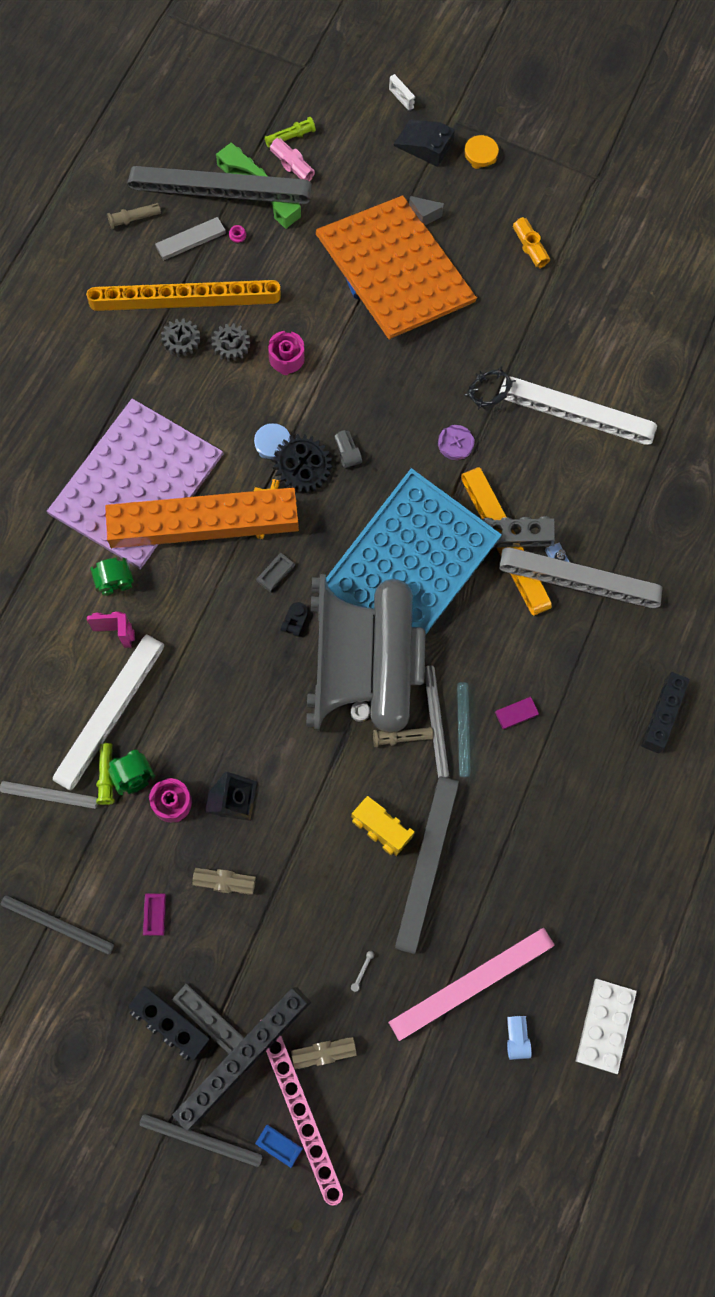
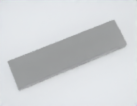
M216 217L160 241L155 245L164 261L224 235L226 232L219 218Z

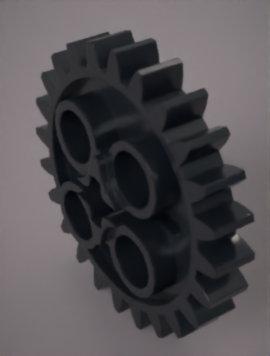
M297 434L295 439L289 436L288 441L284 439L282 441L283 445H278V450L274 452L276 457L272 460L276 464L273 465L272 469L278 470L275 476H281L279 482L285 481V488L290 485L291 488H297L298 493L302 489H304L305 493H308L309 488L314 492L316 486L321 488L322 482L325 483L327 481L326 477L330 475L328 470L332 468V465L328 463L331 462L332 458L326 457L329 451H323L325 445H318L320 440L313 442V436L308 440L306 434H304L303 438H300L299 434ZM296 449H302L304 454L297 453ZM311 451L312 454L308 457L305 464H303L298 473L295 476H293L292 474L297 469L298 465L303 461L307 453ZM311 459L317 460L319 465L312 464ZM285 463H292L294 468H288ZM300 474H307L309 479H303Z

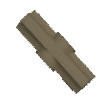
M195 868L192 885L210 888L222 893L237 892L253 895L256 877L235 874V872L218 869L213 871Z
M353 1037L334 1042L326 1041L312 1044L313 1046L291 1051L294 1069L335 1062V1060L357 1056Z

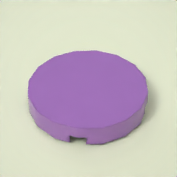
M451 425L449 428L442 430L439 435L438 447L445 457L451 460H461L471 454L474 448V437L467 428L461 425Z

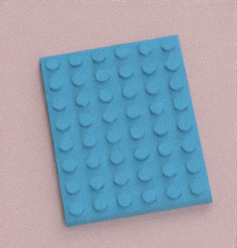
M411 468L329 573L326 580L329 588L337 597L350 604L365 608H374V594L380 583L389 579L404 581L412 589L413 594L412 627L423 628L427 634L502 537V534Z

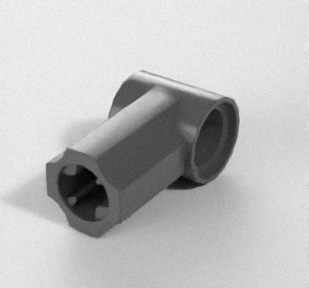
M345 430L338 432L335 435V441L340 451L339 454L343 467L348 468L361 464L360 451L355 447L350 432Z

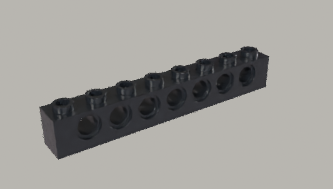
M298 987L291 988L172 1116L186 1131L193 1129L312 1002Z

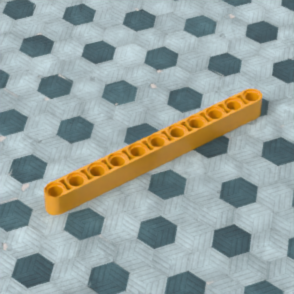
M263 280L92 287L87 291L86 295L91 309L104 311L275 304L281 298L280 284L277 281Z

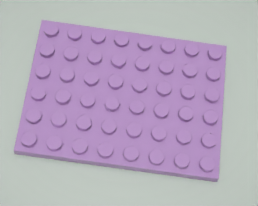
M131 399L49 507L47 513L120 558H127L130 564L141 569L158 544L111 549L107 541L105 505L193 497L223 456V451Z

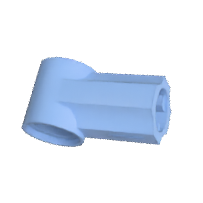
M526 1016L507 1017L509 1059H530L531 1044L527 1036Z

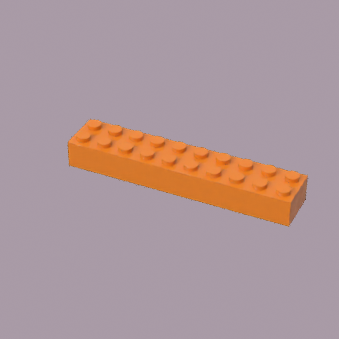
M295 488L105 505L107 541L111 549L299 531Z

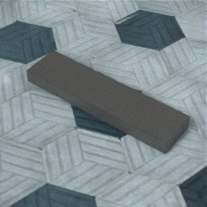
M185 984L172 999L229 1054L244 1039L189 985Z

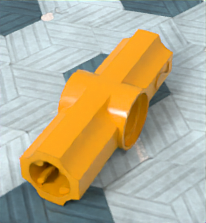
M522 217L513 224V228L523 244V251L529 254L536 267H544L550 262V258L540 242V235L532 229L527 218Z

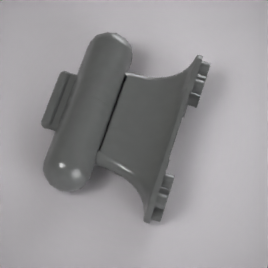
M320 574V578L312 577V593H319V597L311 596V612H318L319 621L318 669L315 694L307 695V707L315 708V713H307L306 727H314V731H319L323 719L332 710L348 703L371 701V720L376 728L388 733L404 729L410 717L411 685H422L425 674L426 632L423 628L412 627V589L402 580H385L376 588L374 608H365L350 604L337 597L329 588L325 574Z

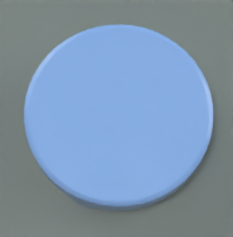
M279 424L262 426L256 432L254 439L255 448L260 457L268 459L276 457L274 452L278 450V445H283L282 441L284 439L288 441L290 434L285 427Z

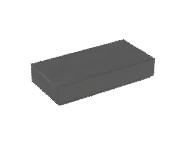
M280 552L256 581L271 593L294 568L295 563Z

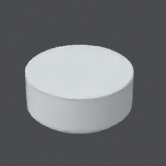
M363 701L354 703L351 708L352 718L358 722L367 720L370 716L369 705Z

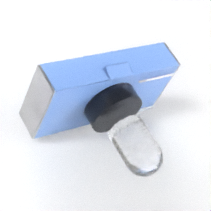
M560 543L545 549L548 557L569 562L565 555L566 552L562 549Z

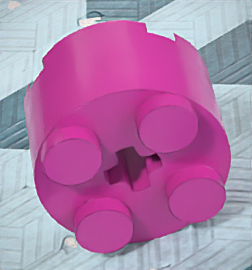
M285 331L278 332L271 337L268 346L271 366L282 375H288L299 370L304 364V342L302 338L294 332L285 333Z
M170 778L156 783L149 795L152 810L159 819L165 822H179L191 810L192 798L189 790L184 783L177 779ZM174 798L175 801L168 804L167 799Z

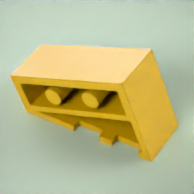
M369 796L361 802L351 815L353 818L352 822L361 829L363 827L368 831L367 835L376 842L378 840L384 845L382 848L390 855L394 854L397 856L414 834L411 828L409 830L405 829L400 824L401 821L399 819L391 817L386 812V809Z

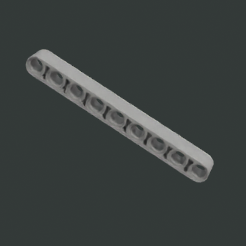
M504 548L502 550L500 570L649 608H657L661 605L662 586L514 548Z

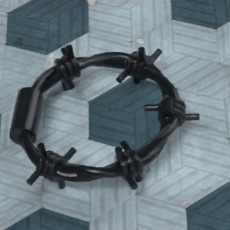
M502 366L497 370H491L483 374L479 371L480 374L476 373V380L471 386H468V394H464V396L469 395L478 406V410L480 407L485 409L484 406L492 404L495 406L507 398L506 395L516 380H511L503 371ZM496 374L498 376L497 379L501 376L506 377V383L502 386L506 387L505 391L495 396L491 401L484 402L482 400L483 397L479 400L474 398L475 391L478 390V388L474 389L476 383L479 380L483 383V379L486 381L485 376Z

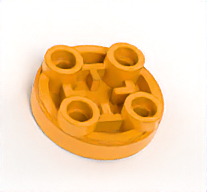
M478 135L467 141L465 157L472 164L473 168L486 167L494 164L497 160L499 149L497 143L492 138Z

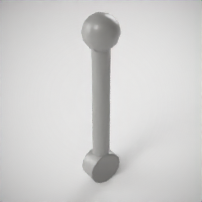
M372 951L367 952V958L357 980L351 985V989L354 992L359 990V983L370 960L374 958V952Z

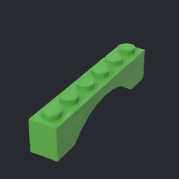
M232 143L216 154L217 165L225 173L267 176L262 168H258L250 157L245 156L242 150ZM270 201L274 210V219L285 229L301 218V206L299 203Z

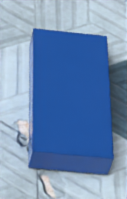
M268 1124L255 1143L290 1168L303 1149Z

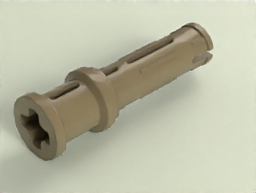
M156 203L128 211L122 209L121 212L114 214L107 213L111 229H114L118 225H128L131 221L161 214L159 204Z
M432 727L400 730L393 733L373 730L374 747L384 744L394 746L397 742L433 739Z

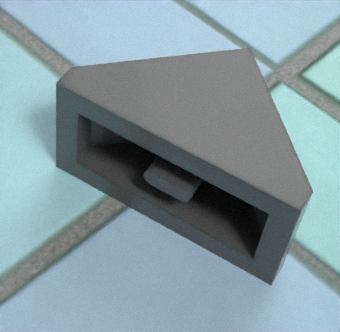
M410 196L409 206L424 225H427L442 217L444 203Z

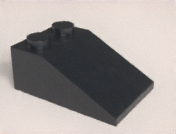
M409 120L395 141L394 146L438 167L453 144L455 129L441 122Z

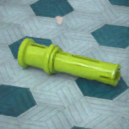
M307 117V120L300 123L295 122L292 127L265 136L266 145L269 148L276 138H281L283 141L296 136L301 138L303 134L311 131L315 132V124L311 117Z
M109 743L100 744V776L96 783L98 787L96 803L100 805L114 803L112 798L114 784L108 773L109 763L112 761L113 745Z

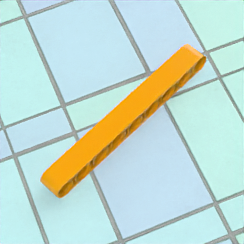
M479 467L461 474L462 482L481 519L492 518L493 520H501L506 517ZM495 529V530L498 531L500 534L502 533V530H500V529ZM497 547V550L499 551L500 555H502V550L504 548H514L524 551L522 547ZM511 574L533 616L552 608L551 601L540 580Z

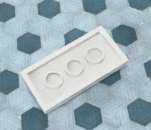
M595 979L576 1062L618 1074L636 996L635 990Z

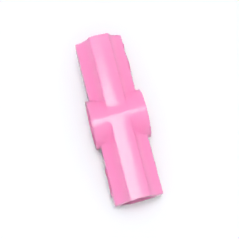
M276 138L273 141L270 151L281 160L283 167L288 172L292 171L300 179L310 181L315 171L303 160L301 153L297 149L292 150L281 138Z

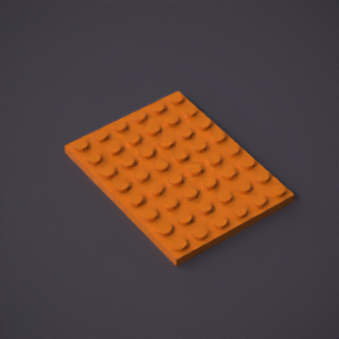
M404 196L397 197L316 229L317 237L388 339L476 302L477 297L426 226L411 209Z

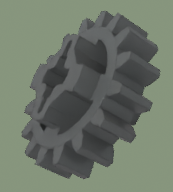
M175 319L174 324L169 322V327L164 326V332H161L162 344L165 350L170 351L171 355L176 352L177 357L180 356V353L186 356V352L192 354L193 348L198 349L197 344L200 343V332L197 330L196 325L192 326V321L185 323V319H182L181 322Z
M234 323L231 327L225 324V328L223 329L220 326L219 332L214 331V337L211 338L212 349L215 350V355L220 354L221 360L227 357L228 362L230 358L237 361L238 356L242 359L243 353L248 354L250 336L247 335V330L242 331V326L235 328Z

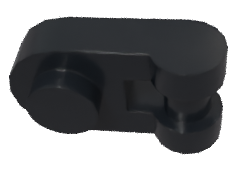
M296 602L290 606L282 623L281 631H289L294 636L299 637L308 615L305 604ZM291 621L297 622V625L294 626L290 623Z

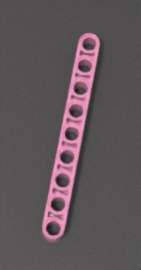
M542 928L388 1023L400 1041L555 945L545 928Z
M280 1036L276 1041L281 1044V1051L278 1054H273L269 1048L266 1051L323 1198L329 1205H337L343 1197L341 1185L282 1036ZM283 1061L287 1062L290 1067L289 1072L284 1075L280 1074L277 1069L279 1063ZM289 1082H294L298 1087L297 1093L294 1095H289L286 1092L285 1088ZM297 1103H302L306 1107V1112L301 1116L294 1113V1106ZM305 1124H311L314 1127V1133L311 1136L303 1135L302 1127ZM313 1145H319L322 1148L321 1156L313 1157L310 1154V1149ZM323 1166H327L331 1170L330 1176L325 1179L321 1178L318 1174L319 1169ZM330 1188L338 1189L339 1196L337 1199L331 1200L327 1197V1191Z

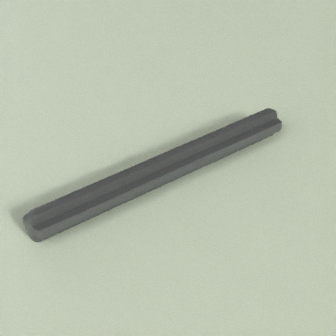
M4 896L1 901V906L106 954H111L114 948V944L9 896Z
M146 1114L141 1117V1127L259 1167L261 1164V1154L192 1130L186 1131L183 1127Z

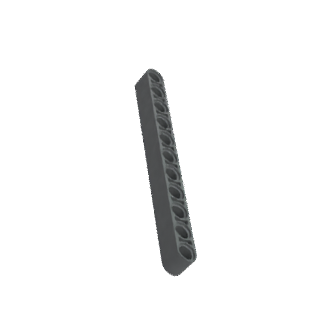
M142 166L131 167L127 183L131 189L140 191L299 204L309 203L312 191V183L304 179Z

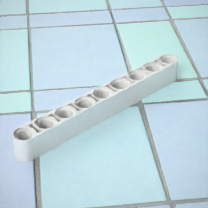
M506 377L504 378L502 386L506 383ZM510 377L511 380H516V382H513V386L504 400L641 444L649 445L653 442L657 425L652 421ZM501 387L499 394L504 392L506 387Z
M149 635L143 637L53 776L54 782L70 791L76 786L98 752L100 744H103L164 648L162 642Z

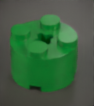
M122 557L123 561H118L117 558L106 559L96 563V568H93V566L90 568L97 592H102L103 596L113 594V590L119 588L122 591L132 588L131 584L134 580L127 558Z
M132 750L127 756L121 759H113L109 763L108 773L120 795H123L122 792L126 791L128 794L138 792L149 785L148 780L150 778L152 781L155 778L146 756L143 753H139L138 750Z

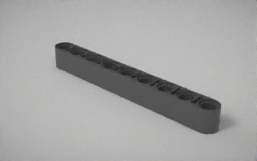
M439 776L395 945L397 950L411 954L416 952L459 783L457 780Z

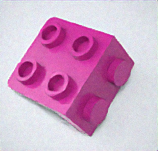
M112 612L108 615L93 613L91 616H87V622L93 631L118 630V637L123 647L132 648V641H135V632L132 630V625L126 613Z

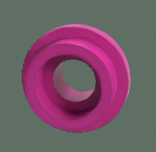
M235 225L229 231V237L233 242L240 243L245 240L246 231L242 226Z

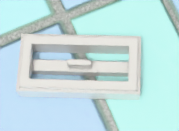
M394 74L390 77L389 90L410 111L414 108L415 96Z

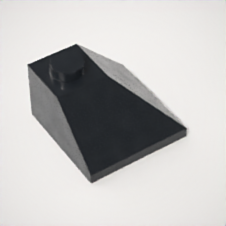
M225 772L209 791L205 812L220 817L251 820L257 781Z

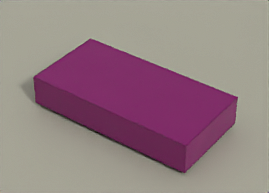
M531 697L495 712L503 730L539 715Z
M145 894L143 936H164L166 894Z

